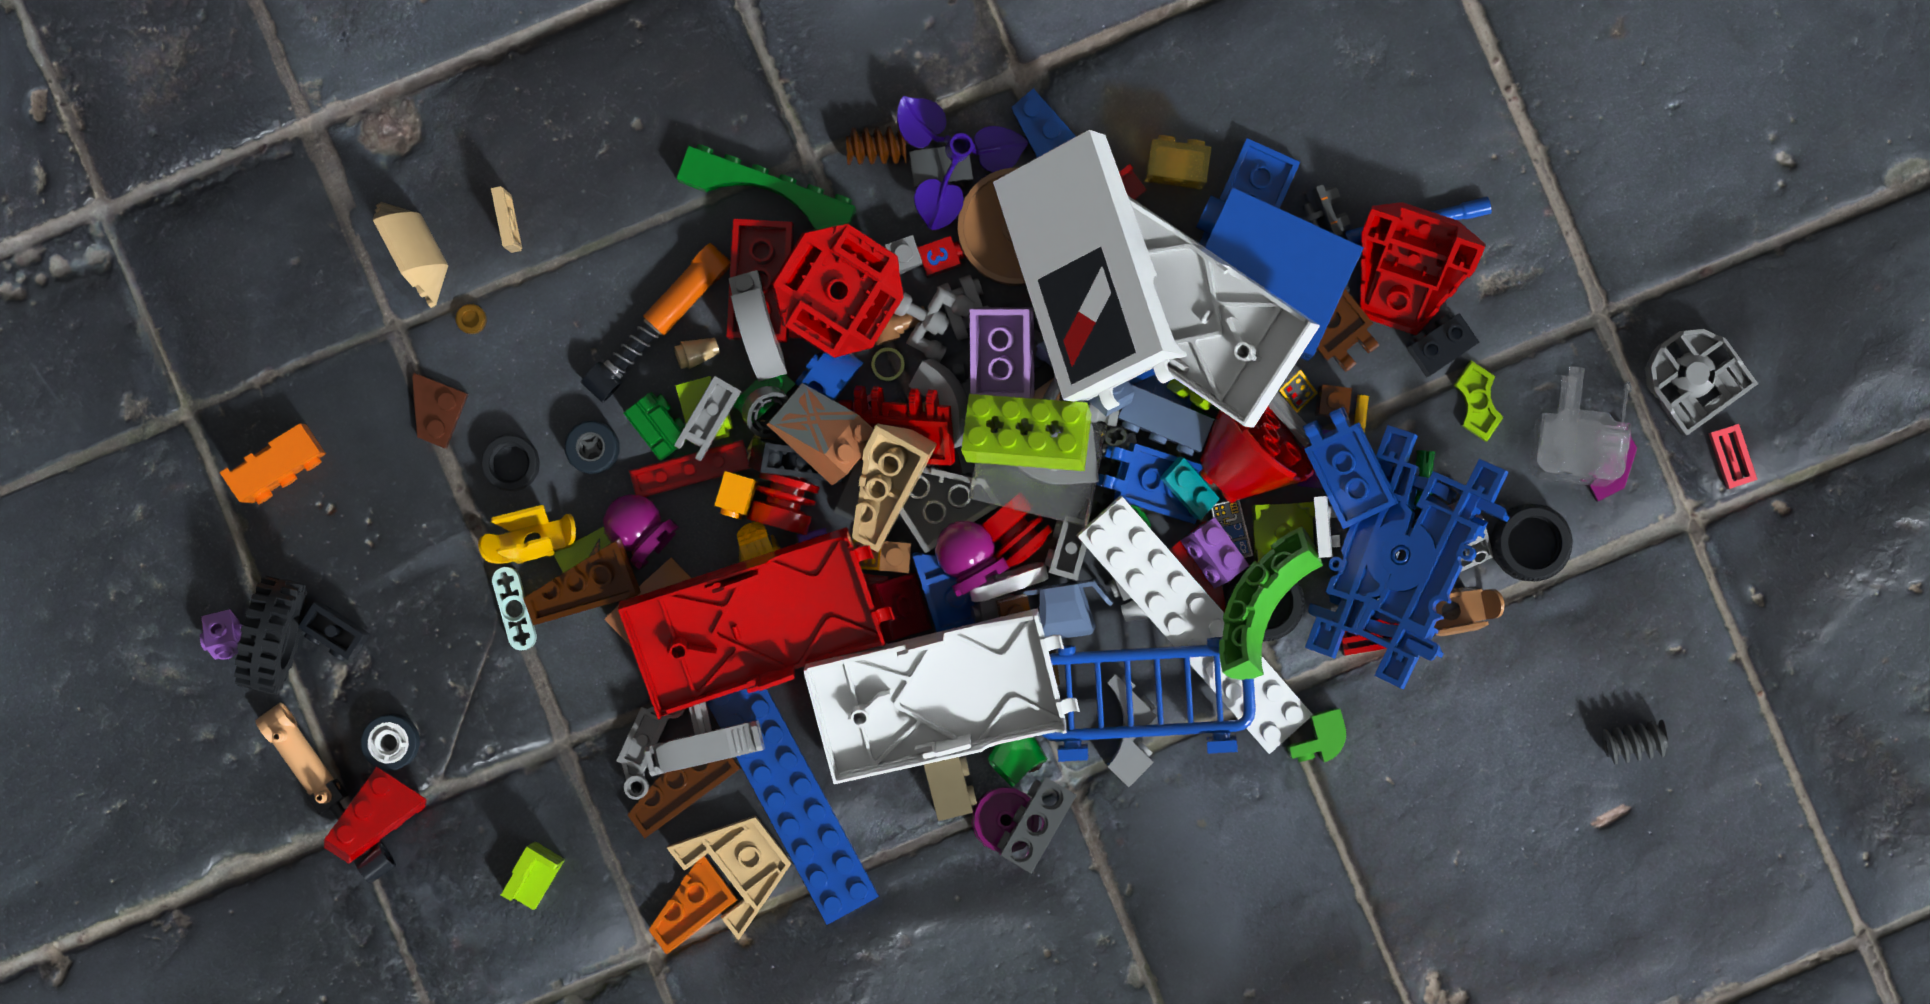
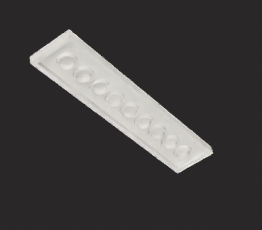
M1121 495L1076 535L1173 646L1207 645V638L1223 636L1225 625L1223 621L1224 612ZM1214 656L1190 657L1192 668L1216 694ZM1262 657L1264 675L1254 678L1255 718L1246 729L1266 752L1270 754L1313 714ZM1220 663L1222 702L1237 719H1240L1244 713L1242 680L1226 676L1222 672Z

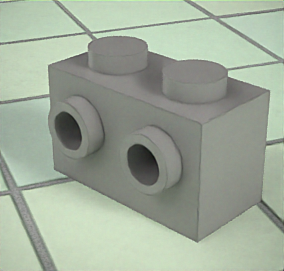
M1064 516L1063 521L1057 520L1052 536L1058 538L1055 549H1048L1044 563L1045 566L1049 567L1048 573L1075 581L1078 580L1087 547L1076 535L1090 522L1069 516Z

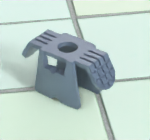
M1097 578L1027 588L1023 594L1027 596L1040 594L1039 616L1045 637L1061 635V639L1091 635L1096 625L1083 587L1093 586L1109 606L1114 603Z

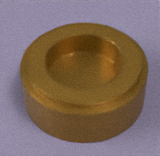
M474 304L462 306L456 314L457 326L468 334L479 333L484 329L487 322L484 310Z

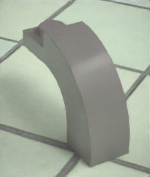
M755 270L729 278L732 292L731 299L746 352L758 381L787 374L782 348L770 320L758 271Z
M935 359L924 360L921 362L909 387L920 389L921 395L926 397L928 389H935L938 392L939 405H951L954 448L960 447L963 441L968 405L966 393L959 380L948 368ZM927 464L926 466H927V467H932V466H935V465H933V464Z

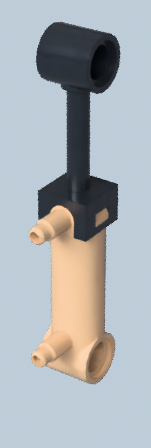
M278 703L255 720L257 727L270 743H273L309 794L307 798L317 813L322 814L330 809L336 819L339 820L345 811L340 801L348 797L349 794L338 778L334 779L297 727V722L289 709L283 703ZM380 842L354 860L360 874L371 884L396 867L392 855Z

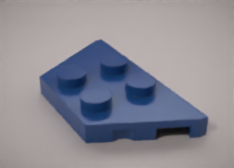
M911 553L936 632L974 624L970 609L974 602L971 600L970 591L957 597L951 587L957 583V578L944 572L938 565L936 555Z

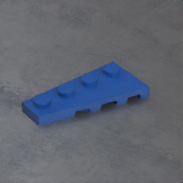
M1034 88L1011 107L1036 158L1076 137Z

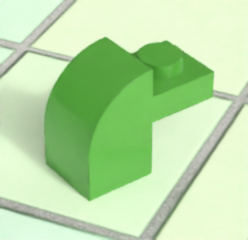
M1337 707L1310 715L1309 719L1315 738L1287 745L1290 758H1297L1298 762H1303L1315 758L1314 753L1319 752L1321 761L1327 762L1339 754L1346 740V728L1341 709Z

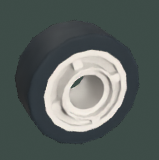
M398 714L382 715L370 721L364 728L361 737V751L365 759L375 768L378 767L384 771L397 770L410 764L417 756L420 747V736L415 724L408 718ZM388 734L393 735L397 740V746L394 750H389L384 745V739Z

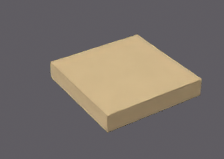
M501 186L491 188L502 246L511 253L522 251L512 195Z

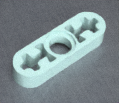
M511 567L499 568L493 574L492 584L509 643L516 650L530 649L536 642L537 634L523 599L526 595L521 577ZM504 572L508 576L514 577V581L510 582V588L512 592L518 589L519 596H508L503 600L502 593H508L507 587L499 584V580L503 578ZM512 600H517L522 604L523 610L518 617H511L507 613V604ZM526 618L527 624H521L524 633L529 632L530 638L526 639V645L523 646L521 641L516 642L515 636L519 635L518 626L511 628L510 622H518Z

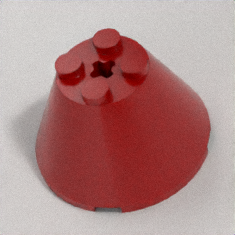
M1268 406L1254 428L1243 426L1219 409L1200 457L1203 467L1200 474L1203 479L1211 485L1214 483L1221 490L1225 499L1231 503L1306 481L1313 475L1314 468L1304 450L1305 447L1302 449L1293 438L1294 435Z

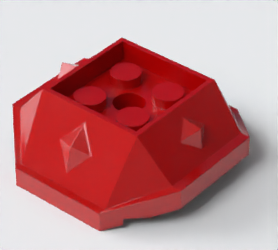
M849 224L802 233L771 283L782 325L833 358L873 348L904 298L898 256ZM835 282H839L843 288L842 295L837 299L833 298L830 293V288Z

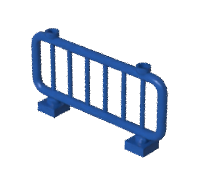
M1222 637L1207 638V645L1076 652V648L1073 645L1063 646L1064 649L1059 648L1058 653L1049 655L1052 665H1065L1067 698H1073L1071 664L1094 663L1098 728L1075 729L1073 711L1068 712L1069 729H1066V734L1054 732L1043 734L1042 736L1049 741H1064V745H1058V762L1088 760V743L1081 744V740L1212 733V737H1206L1208 754L1238 752L1236 735L1230 736V732L1246 729L1255 718L1254 678L1242 680L1243 716L1237 720L1223 721L1219 640ZM1214 656L1217 721L1194 722L1190 657ZM1184 658L1188 723L1164 724L1160 659ZM1154 660L1158 724L1134 726L1130 661ZM1124 661L1128 726L1104 727L1100 663Z

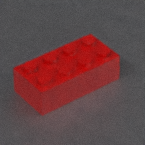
M733 219L730 278L755 270L758 271L768 313L779 343H788L789 329L782 325L771 283L793 249L794 224L793 222ZM729 282L726 337L729 340H743L731 299L732 292Z

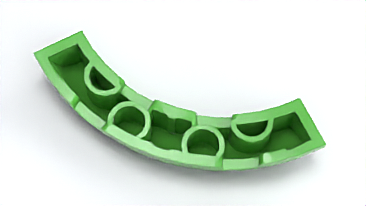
M1302 526L1275 541L1271 545L1272 549L1259 562L1254 561L1239 580L1228 601L1223 615L1225 625L1222 639L1219 640V654L1222 672L1232 679H1253L1264 675L1261 655L1262 643L1273 611L1284 595L1299 580L1323 566L1312 539Z

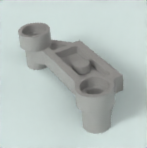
M641 707L617 758V762L622 763L626 778L624 792L629 798L640 799L647 794L649 789L644 773L648 766L644 747L658 743L668 720L680 717L685 712V709L661 716V719L658 720L654 707L649 709ZM635 781L642 784L641 791L634 790L633 783Z

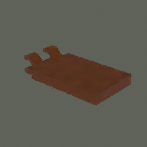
M1344 289L1317 348V351L1326 361L1334 356L1345 372L1357 364L1347 352L1354 344L1359 341L1368 354L1379 346V343L1367 330L1373 325V322L1346 289Z

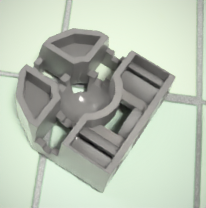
M1705 329L1676 332L1654 349L1645 367L1647 388L1659 399L1663 410L1683 437L1689 435L1758 385V382L1727 339ZM1674 341L1684 353L1681 358L1676 360L1666 348ZM1719 346H1722L1728 351L1730 358L1716 367L1707 355ZM1679 367H1686L1685 377L1678 378ZM1672 381L1673 386L1676 385L1678 387L1677 391L1680 394L1668 401L1660 389ZM1715 386L1721 395L1702 407L1697 398L1708 394Z

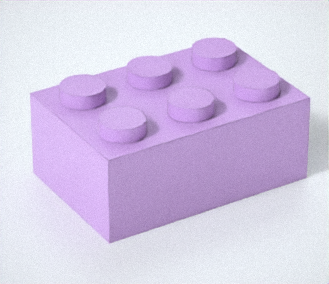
M975 307L970 309L971 394L1020 398L1034 397L1033 307Z

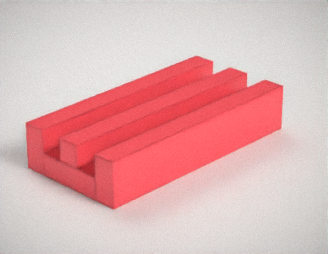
M1739 424L1708 433L1726 489L1757 480ZM1733 432L1747 475L1745 478L1742 476L1728 433ZM1719 436H1722L1729 457V461L1736 479L1735 481H1733L1719 440Z

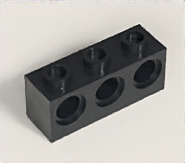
M753 437L749 467L762 473L827 481L785 441ZM844 477L840 479L838 482L843 483Z

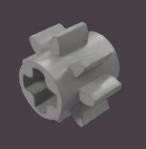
M1111 427L1106 435L1101 436L1103 445L1100 448L1104 456L1107 445L1128 450L1130 443H1137L1134 433L1128 434L1127 429ZM1111 459L1112 463H1115L1116 461L1121 462L1118 460Z

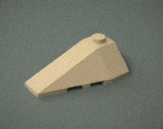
M883 424L876 425L863 450L862 475L859 480L860 490L852 533L854 540L863 545H870L872 550L879 552L925 469L937 443L911 429Z

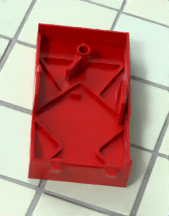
M845 527L621 601L618 611L658 720L661 719V716L746 688L748 693H752L795 679V669L804 667L808 663L878 646H885V637L880 623L886 620H895L890 606L875 609L859 562L874 558L870 545L854 548L848 528Z

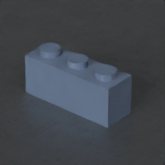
M1132 385L1135 391L1132 403L1123 407L1118 417V420L1123 422L1121 427L1134 433H1138L1139 429L1150 433L1149 439L1165 445L1166 441L1177 444L1176 450L1186 455L1193 456L1194 452L1200 454L1215 419Z

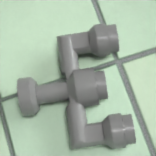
M939 287L930 301L927 311L911 303V295L904 292V298L894 314L904 316L907 313L921 321L915 326L906 344L923 352L927 359H935L940 362L947 347L937 340L930 341L924 338V334L926 331L934 335L937 333L943 335L950 319L939 310L942 304L949 306L954 314L967 318L974 302L965 295L957 296Z

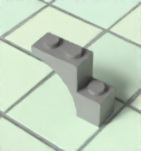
M1113 674L1106 682L1112 688L1120 703L1123 726H1128L1125 675L1122 674L1118 677L1116 674ZM1132 691L1134 726L1149 725L1157 717L1153 712L1156 706L1145 695L1139 698ZM1136 737L1121 738L1116 753L1106 764L1128 787L1154 763L1149 758L1152 752L1141 741L1137 744L1133 742Z

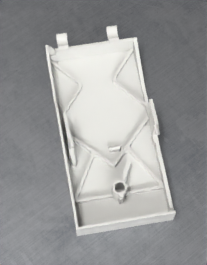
M1128 196L1157 274L1153 280L1160 304L1177 346L1186 352L1187 355L1181 358L1169 359L1167 363L1169 372L1174 376V379L1243 426L1254 428L1320 325Z

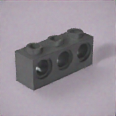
M1042 777L1041 781L1036 779L1027 793L1031 797L1026 807L1020 805L1012 819L1016 823L1010 833L1005 831L997 844V847L1001 849L998 853L999 856L1031 874L1077 796L1047 777ZM1047 789H1053L1057 794V801L1052 806H1047L1042 801V794ZM1032 815H1038L1042 820V827L1037 832H1031L1027 827V820ZM1017 841H1023L1027 846V853L1022 858H1016L1012 854V846Z

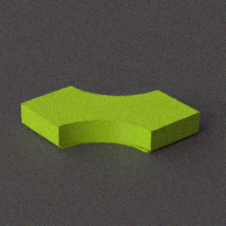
M1470 360L1453 384L1461 392L1466 404V415L1461 426L1487 442L1503 419V416L1495 409L1491 399V386L1495 376Z

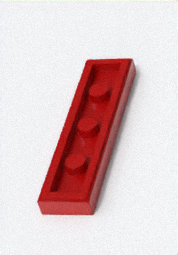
M744 440L710 448L701 461L695 458L696 452L630 470L635 494L648 497L722 477L725 471L736 473L751 469L748 466L749 460L747 459L748 455Z

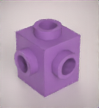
M229 609L201 616L203 633L200 634V643L203 650H207L215 660L229 659L238 654L237 646L241 639L242 624L234 613Z

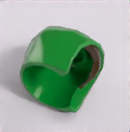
M1034 736L995 745L987 761L1013 787L1028 772L1039 770L1048 758Z

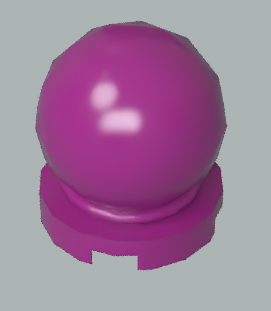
M628 494L619 496L609 505L603 518L604 534L610 543L621 538L625 551L633 552L630 562L638 570L649 564L646 558L653 551L659 554L676 535L674 531L679 529V526L672 519L661 522L658 508L652 501L641 495Z
M957 521L949 524L941 531L935 548L938 565L946 574L957 578V583L951 586L957 597L987 582L986 579L995 574L999 575L1009 568L1003 557L998 560L993 558L995 546L991 535L982 525L970 521Z

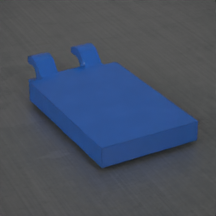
M1344 407L1329 413L1336 429L1323 434L1318 420L1304 425L1303 428L1312 444L1304 450L1342 528L1345 529L1396 505L1398 501L1360 423L1358 422L1351 426L1348 414Z
M1130 443L1128 450L1107 445L1104 457L1121 462L1116 478L1098 474L1099 482L1096 485L1115 490L1114 500L1121 495L1130 505L1188 523H1196L1194 516L1160 479L1162 474L1178 458L1177 456L1136 443ZM1187 460V462L1201 476L1200 471L1203 469L1202 464H1198Z

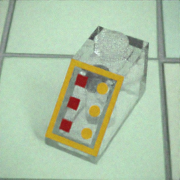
M1296 364L1278 390L1296 413L1317 394V391Z

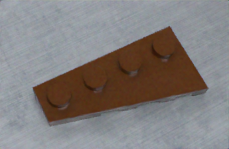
M618 538L531 592L523 599L533 625L635 597L641 591L622 540Z
M732 757L662 773L648 789L647 794L637 802L627 815L645 839L737 772L741 767Z

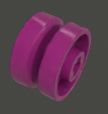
M998 787L984 793L977 800L971 815V826L975 837L983 846L999 852L1001 849L997 847L998 842L1005 831L1009 833L1012 831L1016 824L1012 821L1020 805L1026 807L1030 797L1015 788ZM1007 814L1010 816L1008 818L1011 820L1009 825L1001 824L1000 818L1002 815ZM1032 815L1027 820V827L1031 832H1037L1038 815ZM1023 841L1015 842L1012 846V853L1024 849L1026 844Z

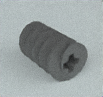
M1662 719L1659 720L1658 727L1653 721H1649L1646 728L1642 723H1637L1634 730L1630 725H1625L1623 733L1619 727H1613L1611 735L1606 728L1602 729L1604 751L1607 757H1611L1614 765H1618L1619 756L1621 755L1625 762L1629 763L1630 756L1633 753L1637 760L1641 761L1642 753L1645 751L1649 759H1653L1654 750H1658L1661 757H1665L1668 737Z

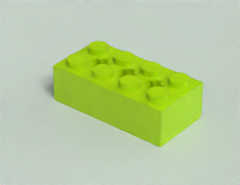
M969 394L961 451L966 462L1085 471L1092 414L1086 402ZM998 428V432H992L994 429ZM1026 430H1031L1028 431L1027 435H1022V433ZM1061 432L1058 433L1057 437H1052L1054 433Z

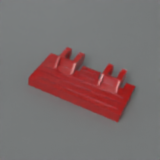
M856 385L853 393L855 413L873 429H875L877 424L911 429L937 443L927 464L951 466L955 462L951 405H939L937 390L928 389L926 394L927 412H923L920 389L911 388L908 396L910 416H908L907 403L884 402L883 389L877 386L872 388V409H868L865 386ZM852 400L838 401L839 404L853 411Z

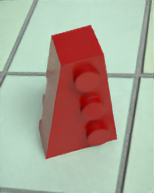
M376 767L325 837L324 848L349 864L377 844L388 833L400 827L402 823L414 814L422 811L425 808L427 799Z

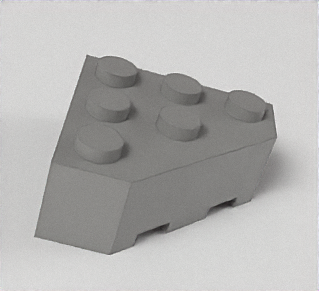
M925 467L900 515L923 551L927 553L936 547L941 531L949 524L957 521L975 522L1000 506V503L985 480Z

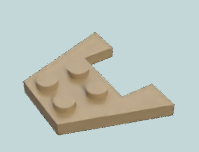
M756 815L667 846L668 851L684 871L706 854H709L743 897V899L721 915L722 920L738 941L791 865V860Z

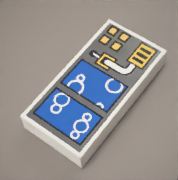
M1236 500L1234 503L1227 501L1215 504L1211 508L1212 517L1217 519L1244 558L1253 556L1240 500Z

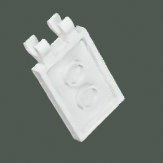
M1327 496L1314 497L1319 558L1332 557V547H1341L1340 535L1331 536L1330 518L1338 517L1333 507L1329 506Z

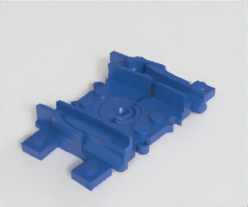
M1387 425L1376 457L1398 503L1349 527L1341 549L1344 558L1333 557L1329 561V568L1338 574L1330 578L1326 593L1329 595L1331 603L1339 605L1338 609L1334 612L1310 603L1308 612L1310 615L1315 616L1316 619L1305 648L1335 659L1345 631L1363 636L1387 648L1374 676L1404 690L1420 656L1432 661L1436 656L1442 658L1444 654L1439 644L1431 641L1434 634L1439 632L1438 629L1434 628L1436 622L1444 619V616L1436 612V605L1440 601L1451 604L1449 595L1463 568L1461 558L1465 561H1472L1476 558V550L1468 544L1476 541L1478 536L1484 538L1485 534L1483 532L1488 522L1475 515H1480L1481 511L1505 522L1509 520L1506 509L1494 503L1509 472L1479 459L1466 485L1434 471L1430 478L1420 477L1419 467L1408 463L1418 436ZM1417 490L1422 491L1417 505H1414ZM1456 492L1461 495L1454 510L1441 500L1431 496H1438L1451 504L1452 499H1456ZM1417 506L1422 511L1415 523L1414 528H1411L1415 515L1413 510H1415ZM1400 550L1406 552V557L1402 561H1398L1396 558V554ZM1470 550V554L1466 556V552ZM1371 616H1373V617H1375V618H1377V619H1379V620H1382V621H1384V622H1388V623H1392V624H1398V625L1385 624V623H1382V622H1378V621L1372 620V619H1370V618H1371ZM1366 629V630H1368V631H1370V632H1372V633H1374V634H1376V635H1373V634H1371V633H1368V632H1366V631H1364V630Z

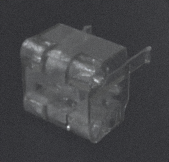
M1569 366L1568 376L1562 375L1558 414L1542 412L1535 421L1530 470L1536 478L1541 480L1606 487L1619 479L1624 474L1626 468L1627 453L1631 439V423H1625L1624 421L1627 397L1632 388L1630 382L1624 384L1620 422L1615 421L1609 413L1580 410L1585 368Z

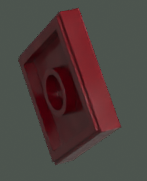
M916 572L869 586L875 608L890 606L895 620H886L880 623L886 643L932 629Z

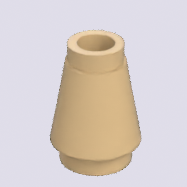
M715 337L711 339L680 341V345L674 346L675 355L681 369L686 367L691 369L720 354Z

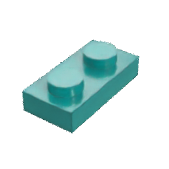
M1178 457L1160 477L1195 519L1201 520L1220 499L1183 457Z

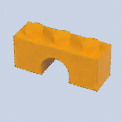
M725 471L714 506L721 508L720 514L741 520L743 514L748 516L751 503L756 497V485H759L760 482Z

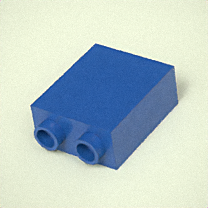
M1233 187L1226 202L1211 195L1196 228L1211 234L1205 248L1320 325L1300 358L1309 361L1318 348L1364 247Z

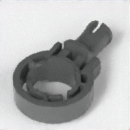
M761 387L753 391L745 400L742 407L743 421L756 436L761 438L773 437L778 441H782L783 439L766 425L772 417L765 420V422H759L757 414L764 404L772 402V399L775 403H778L776 414L789 397L778 387ZM751 416L753 417L752 420L756 423L755 426L752 425Z

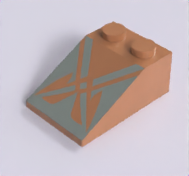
M803 383L766 424L831 485L846 476L863 456V450L874 431L858 414Z

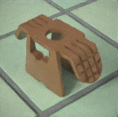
M1453 588L1449 596L1451 601L1458 604L1460 614L1454 620L1444 618L1437 621L1434 628L1438 629L1439 632L1434 635H1453L1479 630L1489 625L1488 621L1481 620L1499 618L1504 612L1505 605L1501 593L1496 589ZM1440 601L1436 605V612L1442 615V607L1447 602Z

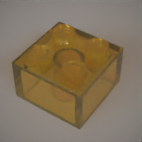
M1158 135V139H1152L1148 149L1144 182L1202 190L1207 182L1211 147L1205 146V141L1188 139L1187 143L1175 142V137Z

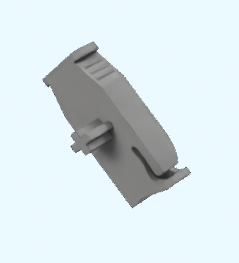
M706 702L689 707L695 734L644 747L649 773L651 776L761 751L765 749L759 720L712 730ZM651 754H654V756H655V761H656V765H657V766H655V767H654V764H653V760H652V755H651Z

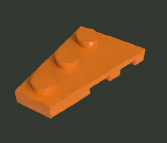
M706 855L698 860L690 872L686 874L675 894L668 900L649 928L650 933L665 954L670 953L738 901Z

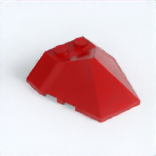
M1404 202L1372 206L1361 237L1364 249L1361 257L1360 308L1371 321L1417 335L1439 311L1440 306L1456 293L1457 288L1462 282L1475 272L1486 243L1458 220Z

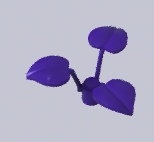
M903 96L900 99L897 109V123L899 131L907 143L917 148L927 147L932 139L936 142L947 144L945 152L951 160V164L942 183L937 179H927L917 187L914 194L915 208L926 226L931 230L941 229L949 225L958 216L963 207L964 197L962 190L956 185H947L957 163L965 160L972 152L973 155H979L980 165L990 173L1012 168L1027 147L1028 140L1015 131L999 126H988L979 130L975 134L974 143L971 137L964 133H958L952 138L949 135L939 137L937 135L942 133L946 127V115L937 103L928 99Z

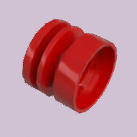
M760 472L759 478L771 481L770 488L756 485V490L767 495L766 501L753 500L747 519L807 536L812 517L800 511L801 505L815 506L816 501L804 498L805 491L818 494L820 487L815 486L806 478Z
M1021 492L982 524L991 535L993 543L999 541L1002 544L994 556L998 559L1006 551L1010 553L1011 557L1006 560L1009 568L1023 563L1044 545L1048 535L1053 531L1049 525L1039 533L1034 529L1043 520L1041 516L1036 517L1030 522L1027 521L1025 517L1033 506Z

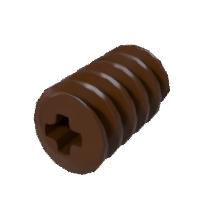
M888 126L885 135H882L880 128L875 127L873 135H870L868 128L864 127L861 136H859L856 128L852 127L850 135H846L847 165H851L853 157H856L858 164L862 165L865 156L868 157L870 164L875 163L877 156L880 157L882 164L887 163L889 156L892 157L894 164H898L900 156L903 155L906 163V141L902 137L899 128L897 134L894 135L891 126Z

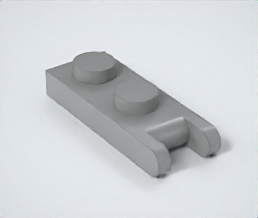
M714 376L674 446L680 449L687 439L701 447L695 457L701 461L741 391Z

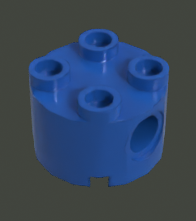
M823 352L824 354L816 353L806 366L810 371L808 372L805 369L795 384L800 386L803 383L835 401L848 382L858 372L863 362L853 353L836 358L829 356L825 352Z

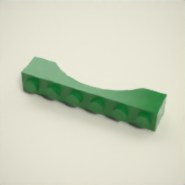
M697 144L696 148L688 146L677 176V181L681 184L706 193L731 186H752L769 190L786 198L798 207L809 219L815 230L842 224L851 225L856 207L851 205L852 200L838 194L834 198L823 195L825 190L811 184H808L807 188L796 185V179L783 174L776 178L768 175L769 170L762 166L753 164L749 168L740 165L741 159L725 154L724 158L713 155V149Z

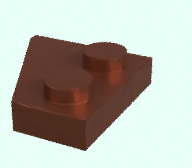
M414 373L412 378L417 438L447 449L469 394Z

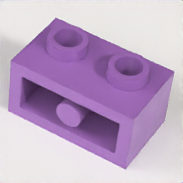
M1215 517L1201 524L1180 540L1214 589L1229 582L1249 566Z

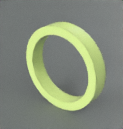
M893 348L880 349L874 354L871 362L874 374L884 381L897 379L902 374L905 365L901 353ZM886 351L897 354L901 360L899 372L892 377L881 376L875 368L876 358Z

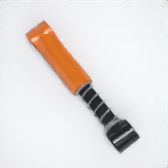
M712 243L707 244L696 255L691 265L643 315L645 323L641 327L637 326L638 330L635 334L629 335L630 339L625 344H621L622 348L617 353L613 352L611 359L606 360L604 364L600 361L593 366L583 377L581 384L598 400L604 403L622 384L621 377L626 373V368L630 364H634V359L638 355L642 356V351L646 347L651 346L650 342L654 338H659L658 334L665 336L703 293L727 272L731 261Z

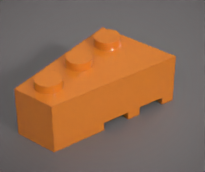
M300 423L268 442V446L255 455L250 453L245 456V461L230 471L226 468L219 473L239 502H257L259 505L273 496L271 491L281 485L284 488L297 480L296 474L303 469L310 471L322 462L320 458L326 452L306 424Z

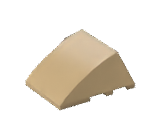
M380 202L376 205L377 209H375L376 213L374 214L373 222L400 273L412 287H416L422 298L425 297L430 308L434 307L437 304L448 268L444 256L420 213Z

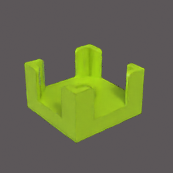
M1314 502L1253 505L1252 520L1255 561L1259 562L1272 549L1271 545L1275 541L1301 526L1306 530L1314 543Z

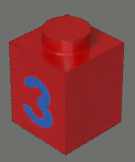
M951 236L917 247L927 278L961 267L959 259L964 258L959 241L953 243Z

